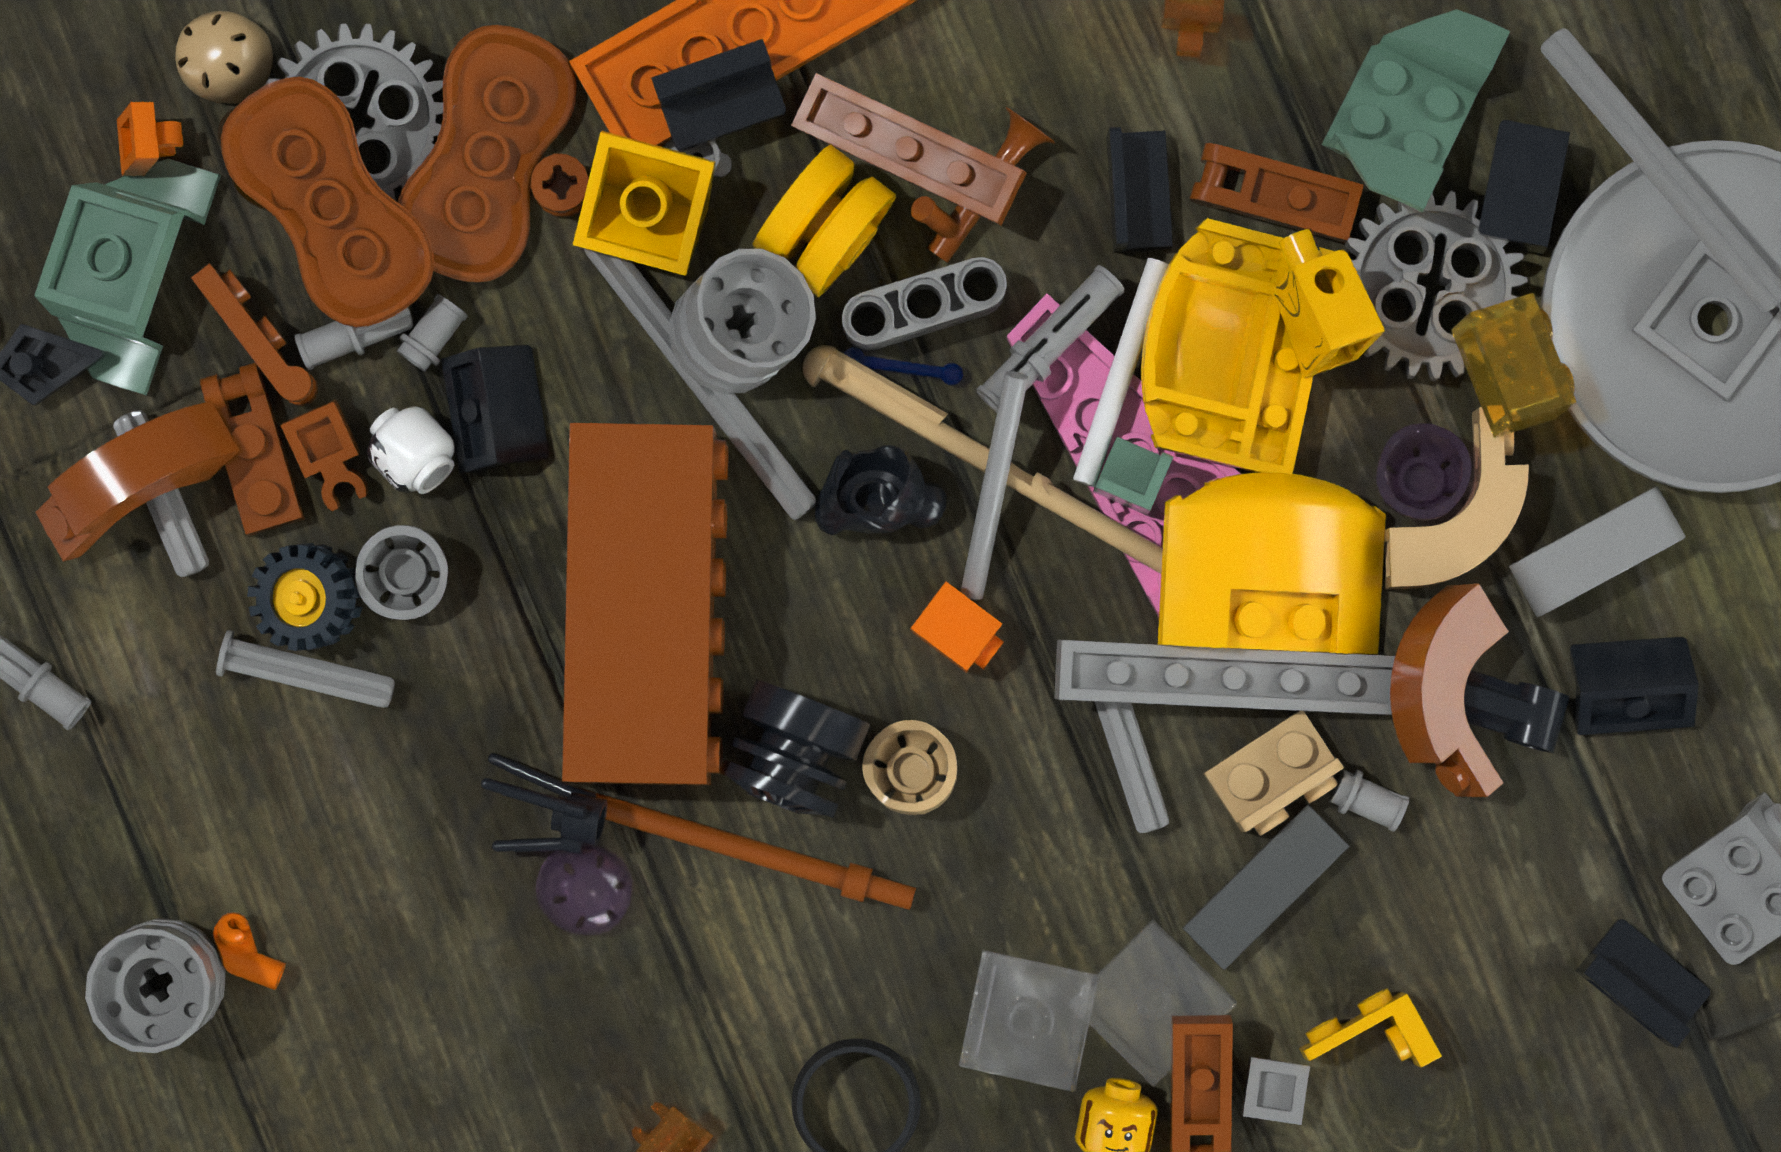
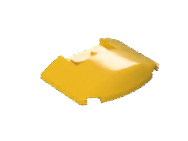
M1207 218L1195 228L1198 232L1179 249L1168 265L1152 302L1146 324L1142 350L1141 381L1143 404L1153 431L1151 437L1155 448L1256 473L1293 474L1313 376L1304 379L1274 295V286L1289 270L1279 245V241L1283 238ZM1319 247L1322 256L1335 252Z
M1246 473L1216 478L1204 482L1205 486L1183 500L1181 495H1176L1165 502L1158 644L1378 655L1386 514L1376 506H1370L1359 496L1339 485L1317 478L1287 473Z

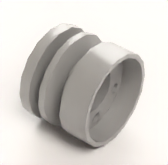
M738 249L718 258L676 301L669 322L671 348L681 368L699 385L720 393L748 392L765 384L781 368L793 360L809 342L816 320L814 295L803 274L785 257L764 249Z
M156 918L134 925L116 936L97 953L87 973L85 999L93 1022L108 1040L132 1052L158 1053L179 1046L214 1017L224 997L226 971L216 946L202 930L182 920ZM169 972L173 982L168 985L167 992L163 988L154 991L150 987L149 981L156 976V973L161 975Z

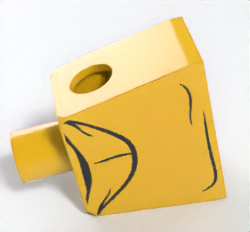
M1312 229L1301 230L1279 241V245L1289 270L1274 286V295L1300 370L1305 379L1357 360L1385 330L1348 253L1344 249L1322 256Z

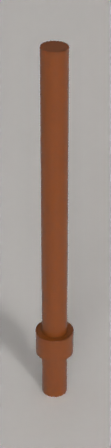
M597 793V798L607 800L606 820L840 889L842 890L840 896L863 902L864 898L867 897L903 909L910 910L916 888L872 875V868L850 862L848 868Z

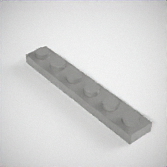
M1057 640L1054 699L1392 715L1390 685L1395 656Z

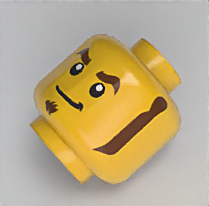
M1109 1078L1106 1081V1086L1096 1087L1085 1093L1081 1103L1075 1141L1084 1152H1150L1158 1113L1157 1107L1152 1099L1141 1093L1140 1084L1122 1078Z

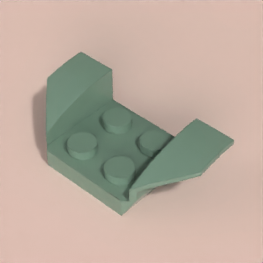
M1456 9L1383 35L1379 44L1370 47L1321 145L1348 158L1369 190L1423 212L1444 170L1442 166L1510 31L1487 20Z
M165 159L155 163L145 176H124L107 184L94 182L71 186L34 296L51 315L58 318L69 339L105 351V357L87 369L93 379L147 396L163 349L162 345L143 337L182 220L186 219L205 225L221 175L171 159Z

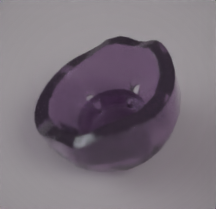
M1427 423L1408 425L1397 431L1389 439L1381 453L1376 477L1379 494L1394 512L1405 518L1417 521L1438 519L1448 514L1463 497L1471 476L1470 455L1464 443L1454 433L1443 427ZM1414 447L1419 449V457L1414 458ZM1445 461H1449L1451 463L1450 466L1442 470L1440 466ZM1386 466H1390L1397 474L1390 472ZM1443 493H1450V494H1453V495H1452L1451 497H1448V496H1444V495H1442V494H1443Z
M584 843L581 855L561 850L554 851L541 866L537 877L536 896L542 912L555 926L575 935H599L610 931L621 922L631 903L633 881L628 867L615 853L598 845L594 846ZM602 856L601 867L597 869V857ZM568 863L573 868L574 873L572 875L564 870V864ZM622 882L623 887L616 889L615 885ZM555 896H565L566 898L563 902H553ZM611 910L614 914L608 918L606 912ZM584 916L582 926H576L580 917Z

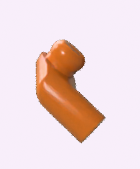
M235 912L223 915L214 927L213 938L224 969L232 975L276 990L286 963L258 953L249 921L245 916Z

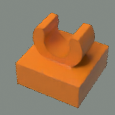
M130 102L117 119L122 176H145L159 157L174 156L176 154L175 147L183 146L181 122L163 121L156 123L154 102Z

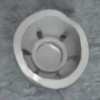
M395 525L380 530L362 547L356 563L357 589L365 604L377 614L398 620L415 619L433 610L443 597L448 580V562L440 544L430 533L416 526ZM390 537L393 540L394 549H390L385 543L386 538ZM422 541L426 546L419 552L416 550V547ZM367 565L379 567V570L377 572H367L365 568ZM428 571H439L440 577H431L428 575ZM386 591H390L388 601L386 603L381 602V595ZM413 593H416L421 599L419 606L414 604Z

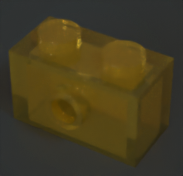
M1533 293L1470 312L1451 330L1494 438L1556 419L1577 402L1574 396L1575 383L1572 373L1566 364L1561 363L1552 341L1553 327L1550 318L1543 309L1539 308Z

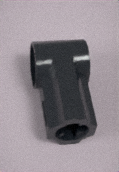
M1471 670L1465 687L1464 707L1468 724L1504 734L1503 739L1543 752L1554 753L1570 696L1530 683L1519 682L1518 685Z

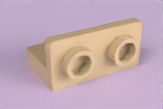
M1298 711L1204 772L1203 775L1239 830L1247 832L1254 827L1261 836L1289 818L1284 807L1304 795L1310 804L1339 785L1333 775L1344 767L1338 758H1334L1305 712Z

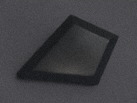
M20 324L0 352V381L29 403L37 406L103 359L105 351L26 324Z

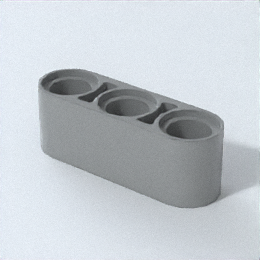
M979 257L862 292L852 297L844 307L842 313L843 333L848 342L854 347L870 351L989 315L996 311L1003 303L1007 288L1006 275L1001 266L994 260ZM980 272L988 274L996 283V293L986 301L972 300L967 296L963 288V283L968 276ZM919 290L932 291L941 301V308L931 318L921 319L915 317L907 307L910 296ZM865 307L879 310L885 318L884 328L874 336H863L857 333L851 321L858 310Z
M1656 486L1511 564L1509 568L1538 618L1686 538L1659 487Z

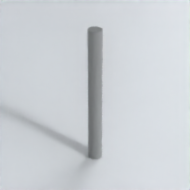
M1007 371L1004 376L960 591L969 599L980 600L983 598L1028 382V376L1020 372Z

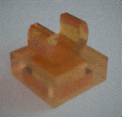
M1164 0L1161 28L1178 29L1176 56L1200 57L1203 32L1218 33L1223 22L1224 0Z
M655 1102L651 1109L660 1116L661 1121L650 1135L637 1126L631 1131L633 1138L641 1144L636 1152H701L714 1136L698 1121L676 1107L672 1106L670 1109L658 1102Z

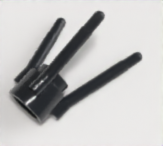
M497 753L489 754V763L559 796L553 797L490 778L482 779L481 787L506 797L553 810L551 830L561 832V837L496 840L492 843L494 851L531 852L561 850L581 855L584 843L594 846L598 845L606 820V799L597 798V793L577 789Z

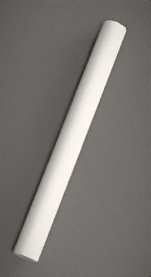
M1153 258L1147 259L1073 480L1090 487L1096 486L1143 347L1146 324L1152 302L1169 265L1163 261Z

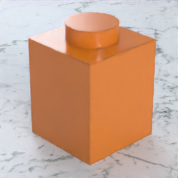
M948 582L943 584L910 628L913 634L965 673H967L973 663L984 669L1004 643L1002 639L995 635L1001 628L1002 623Z

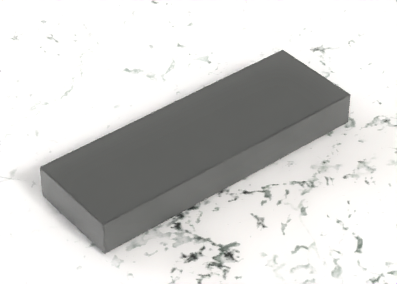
M1307 804L1182 929L1222 970H1225L1350 846Z

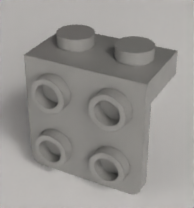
M1765 792L1749 802L1730 825L1669 866L1662 876L1666 888L1720 956L1732 965L1741 963L1781 936V804L1773 803Z

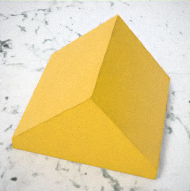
M601 131L573 245L686 276L708 211L716 161Z

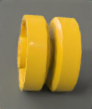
M831 144L825 147L798 176L768 216L753 242V248L767 250L785 257L787 260H790L807 242L808 245L795 267L803 274L812 293L817 297L825 293L843 271L848 270L876 234L877 227L896 199L894 192L872 176L857 183L842 200L841 196L854 175V162Z

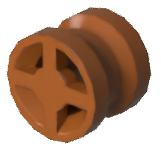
M553 154L543 158L535 166L531 175V189L538 205L546 213L555 217H570L581 211L589 176L585 167L578 159L567 154Z

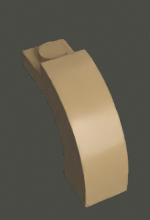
M1479 407L1472 412L1474 480L1471 493L1463 508L1452 519L1439 525L1398 527L1385 530V590L1425 588L1454 579L1485 561L1509 535L1519 517L1525 500L1529 465H1505V456H1513L1514 428L1512 421H1503V407Z

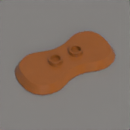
M482 26L463 37L452 50L446 62L443 76V120L437 141L424 162L408 179L398 198V203L410 211L425 228L434 253L433 271L467 282L491 281L504 275L521 257L527 245L530 231L531 175L541 156L570 120L575 107L577 87L574 70L568 58L557 47L535 34L511 26Z
M290 77L261 87L239 103L230 113L222 130L221 150L225 166L238 187L272 213L286 230L295 248L302 281L315 305L328 317L341 324L362 327L383 322L415 302L425 291L432 279L434 253L430 238L419 220L405 207L381 190L367 171L359 152L353 122L345 105L337 95L313 79Z

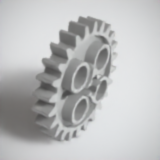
M344 23L339 25L337 41L331 42L328 35L320 29L315 32L317 49L313 51L305 43L299 41L294 46L301 61L296 64L291 60L281 58L277 63L287 75V78L304 77L313 79L324 86V74L329 66L339 64L349 68L355 79L354 89L348 96H337L343 102L347 111H350L357 105L369 71L374 70L378 73V80L363 111V117L370 121V127H361L355 134L358 148L363 142L373 141L380 144L386 151V166L381 172L370 175L381 190L395 200L393 189L397 187L401 190L403 189L411 175L430 154L434 147L433 139L439 135L441 124L436 123V116L443 114V103L434 102L432 95L443 87V81L426 82L423 76L430 69L433 62L429 59L414 65L410 61L416 46L413 42L403 47L399 52L393 49L395 31L389 30L380 42L373 41L371 24H365L359 34V38L352 39L347 24ZM268 79L265 85L279 79ZM389 87L398 88L407 96L409 108L402 119H389L379 109L378 100L383 89Z
M1450 191L1443 200L1442 205H1435L1434 196L1431 194L1423 212L1398 201L1399 212L1396 214L1390 207L1382 203L1376 209L1381 223L1379 226L1365 218L1358 224L1361 232L1367 238L1366 241L1349 238L1344 246L1357 256L1355 260L1351 261L1385 330L1365 351L1364 355L1368 358L1380 349L1385 351L1387 356L1384 370L1389 371L1399 360L1406 362L1407 378L1412 379L1417 374L1420 366L1426 365L1431 381H1436L1440 378L1442 365L1447 364L1453 375L1459 377L1464 373V357H1467L1479 368L1486 363L1481 346L1484 345L1490 350L1499 352L1504 347V344L1496 334V331L1512 333L1517 329L1518 325L1506 315V312L1522 310L1525 307L1526 302L1511 295L1512 289L1524 286L1528 281L1527 277L1511 274L1510 268L1515 266L1524 257L1522 253L1505 254L1503 247L1509 241L1485 237L1479 234L1480 221L1475 218L1478 207L1477 200L1473 199L1461 211L1456 209L1455 192ZM1443 235L1446 238V244L1437 271L1436 283L1444 286L1445 290L1439 291L1432 298L1426 334L1419 336L1416 333V326L1425 299L1426 288L1417 284V281L1423 280L1430 272L1436 236ZM1403 236L1416 239L1423 249L1421 263L1415 265L1402 263L1394 252L1395 240ZM1467 249L1478 257L1480 271L1477 276L1465 278L1454 271L1451 264V256L1454 251ZM1389 293L1403 295L1411 306L1409 319L1403 322H1394L1388 319L1381 308L1383 296ZM1456 306L1466 314L1468 326L1465 333L1452 335L1441 327L1439 312L1442 307Z

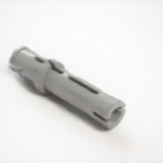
M1098 265L1094 272L1025 342L1018 340L1010 348L1011 357L983 385L976 389L981 399L997 413L1004 376L1007 371H1015L1027 375L1026 390L1036 380L1043 382L1051 374L1049 367L1118 296L1125 292L1119 280L1106 268Z

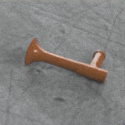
M1006 107L1010 115V127L1007 137L995 157L1015 166L1027 152L1037 145L1046 142L1055 144L1046 134ZM921 196L916 199L911 207L912 217L937 233L927 249L947 263L981 217L958 205L949 215L937 206L933 199L927 196Z

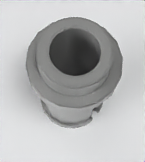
M437 294L434 302L408 336L404 333L400 336L399 339L403 343L397 352L424 372L431 363L437 366L440 360L436 356L461 322L466 320L467 314L448 299Z
M1357 769L1354 773L1343 770L1337 779L1339 785L1333 788L1330 796V802L1339 806L1338 812L1345 814L1349 810L1394 832L1406 812L1409 797L1397 794L1362 778L1363 771Z

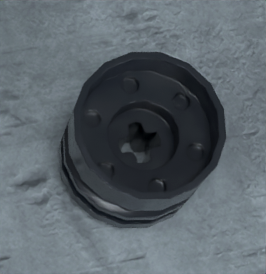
M756 679L742 715L763 729L764 733L760 741L733 737L730 746L755 756L750 768L724 760L720 774L728 776L747 794L797 814L826 815L834 818L839 804L814 794L819 782L845 790L847 782L841 776L826 768V764L830 756L845 760H856L870 724L819 702Z

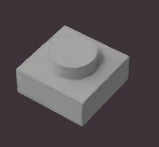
M1249 1057L1241 1115L1302 1125L1310 1066Z

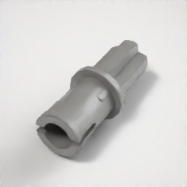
M407 307L395 316L370 326L353 327L334 321L306 333L295 335V341L306 368L312 370L315 366L354 351L359 356L365 354L364 347L410 330L413 327V319Z
M0 636V678L20 693L18 696L20 701L26 702L29 699L61 723L66 730L72 729L90 706L91 700L82 696L50 672L52 669L51 664L48 662L42 665L5 637Z

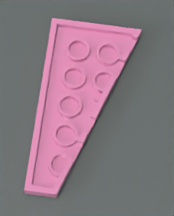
M1046 294L1007 335V340L1011 347L1018 340L1025 342L1060 306L1050 295ZM1087 330L1049 367L1051 374L1043 382L1036 380L1032 384L1076 467L1078 466L1114 359V355ZM1133 374L1100 474L1116 437L1159 455L1162 452L1173 456V460L1151 511L1147 515L1093 493L1095 487H1087L1102 514L1163 548L1165 502L1176 495H1181L1183 500L1205 486L1204 482L1241 473L1231 466L1155 448L1151 437L1153 431L1143 404L1142 381ZM1124 553L1159 618L1161 574Z

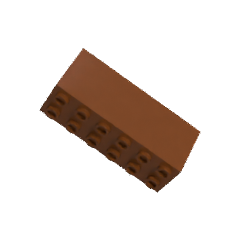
M570 423L562 782L711 785V773H720L723 765V738L712 737V714L723 715L724 679L722 677H713V656H724L725 621H723V618H714L715 597L726 596V562H724V558H715L716 538H727V503H725V499H717V480H728V445H726V440H718V435L713 425Z

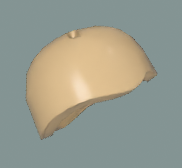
M213 11L200 15L184 27L176 45L175 60L183 83L193 93L212 102L236 104L241 103L246 97L265 85L271 72L273 52L269 37L258 24L238 13ZM246 36L242 41L235 40L237 37ZM234 65L239 67L240 73L237 75L231 70ZM206 75H208L209 80L208 88L206 86Z
M903 720L884 728L870 742L863 757L862 771L867 786L881 804L901 814L919 815L938 808L951 795L957 781V760L952 744L935 727L922 721ZM899 736H904L906 741L905 748L900 747L897 741ZM936 743L938 745L937 749L932 754H927L931 744ZM879 760L887 764V768H879L874 763ZM946 776V780L944 782L937 781L935 777ZM890 790H895L891 798L884 795ZM921 796L924 801L916 802V797Z

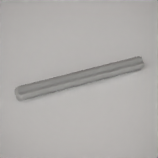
M1565 28L1559 29L1544 41L1541 46L1543 55L1759 310L1766 313L1780 304L1781 280L1570 31Z
M584 248L588 258L790 518L796 520L809 512L816 505L814 495L734 393H720L699 385L681 368L670 343L669 322L672 313L632 261Z

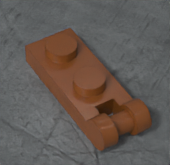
M1205 143L1200 159L1205 164L1201 181L1195 182L1193 185L1190 201L1205 207L1230 211L1298 231L1312 229L1314 235L1346 243L1348 241L1362 194L1363 184L1226 146ZM1228 170L1244 173L1240 192L1223 188Z
M209 263L191 277L278 393L296 406H306L312 403L318 394L316 379L303 368L291 366L279 351L287 342L266 315L256 321L243 303L250 299L251 295L231 269L221 275Z
M256 363L239 367L240 373L220 379L218 374L200 379L205 402L212 401L239 448V451L225 466L247 536L305 520L261 370ZM247 395L252 411L232 417L228 401Z
M1231 1015L1172 1016L1170 1152H1231L1233 1022ZM1190 1135H1212L1211 1144H1190Z

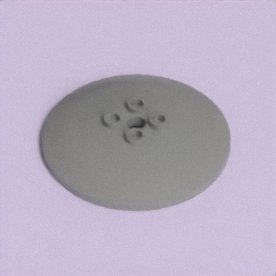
M1721 140L1690 142L1668 147L1781 280V152L1760 145ZM1632 162L1610 176L1587 197L1567 223L1552 252L1543 285L1540 320L1545 357L1554 385L1566 408L1590 439L1613 459L1646 478L1675 488L1711 493L1747 491L1780 482L1781 303L1766 313L1760 311L1637 164ZM1716 304L1725 310L1728 316V326L1722 335H1708L1700 328L1697 316L1703 305Z

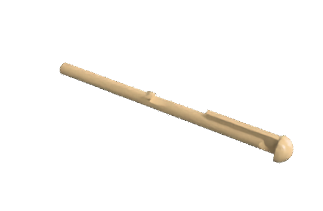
M817 346L805 356L802 366L803 375L812 387H816L822 379L985 473L989 448L942 422L948 413L841 353L833 346ZM1011 462L1006 484L1008 487L1161 574L1162 547L1055 487L1050 479L1037 472L1035 476H1032Z

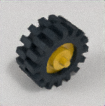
M314 543L285 546L279 548V552L269 553L262 560L266 565L255 568L252 577L258 579L257 585L248 586L247 597H256V606L248 608L251 617L260 616L262 620L256 626L261 634L270 633L273 635L270 639L271 643L276 646L287 645V650L293 651L311 650L333 645L341 640L339 638L340 635L349 634L355 627L350 623L351 619L360 617L363 607L355 606L356 598H361L353 582V579H356V568H347L345 566L349 559L343 553H332L333 547L324 544L314 545Z

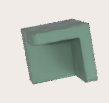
M1116 437L1093 493L1147 515L1151 511L1173 456L1164 452L1159 455Z

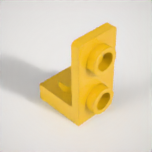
M1388 988L1358 1003L1357 1006L1361 1014L1349 1021L1340 1024L1337 1017H1333L1306 1032L1305 1034L1310 1042L1299 1048L1304 1059L1311 1061L1389 1018L1393 1026L1386 1029L1385 1034L1401 1061L1411 1058L1414 1065L1422 1068L1442 1057L1408 994L1399 992L1392 996Z

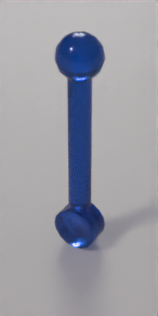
M850 348L844 352L845 355L868 368L941 378L945 384L950 386L959 384L963 378V370L956 363H948L940 367L865 356L857 348Z

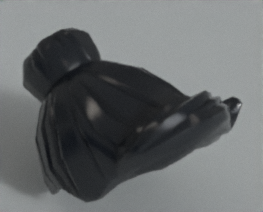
M883 445L876 449L859 451L854 454L849 450H843L834 460L816 501L815 521L821 531L831 536L844 530L866 534L890 533L909 523L919 529L929 528L931 525H936L941 519L946 508L947 495L939 484L924 482L919 467L906 450L894 445Z

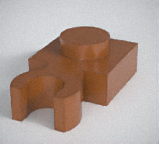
M336 399L287 420L280 425L304 477L307 478L321 472L325 480L321 491L322 499L331 511L340 507L339 500L334 491L335 485L339 482H349L352 484L359 499L367 496L368 485L364 476L357 470L349 468L346 460L359 455L360 450Z

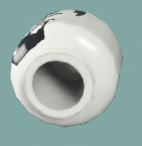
M413 406L399 411L397 408H391L382 413L372 424L370 432L373 434V437L367 448L368 458L373 466L397 491L404 493L414 491L420 494L428 493L440 485L453 470L454 461L451 458L454 453V442L451 436L425 409Z

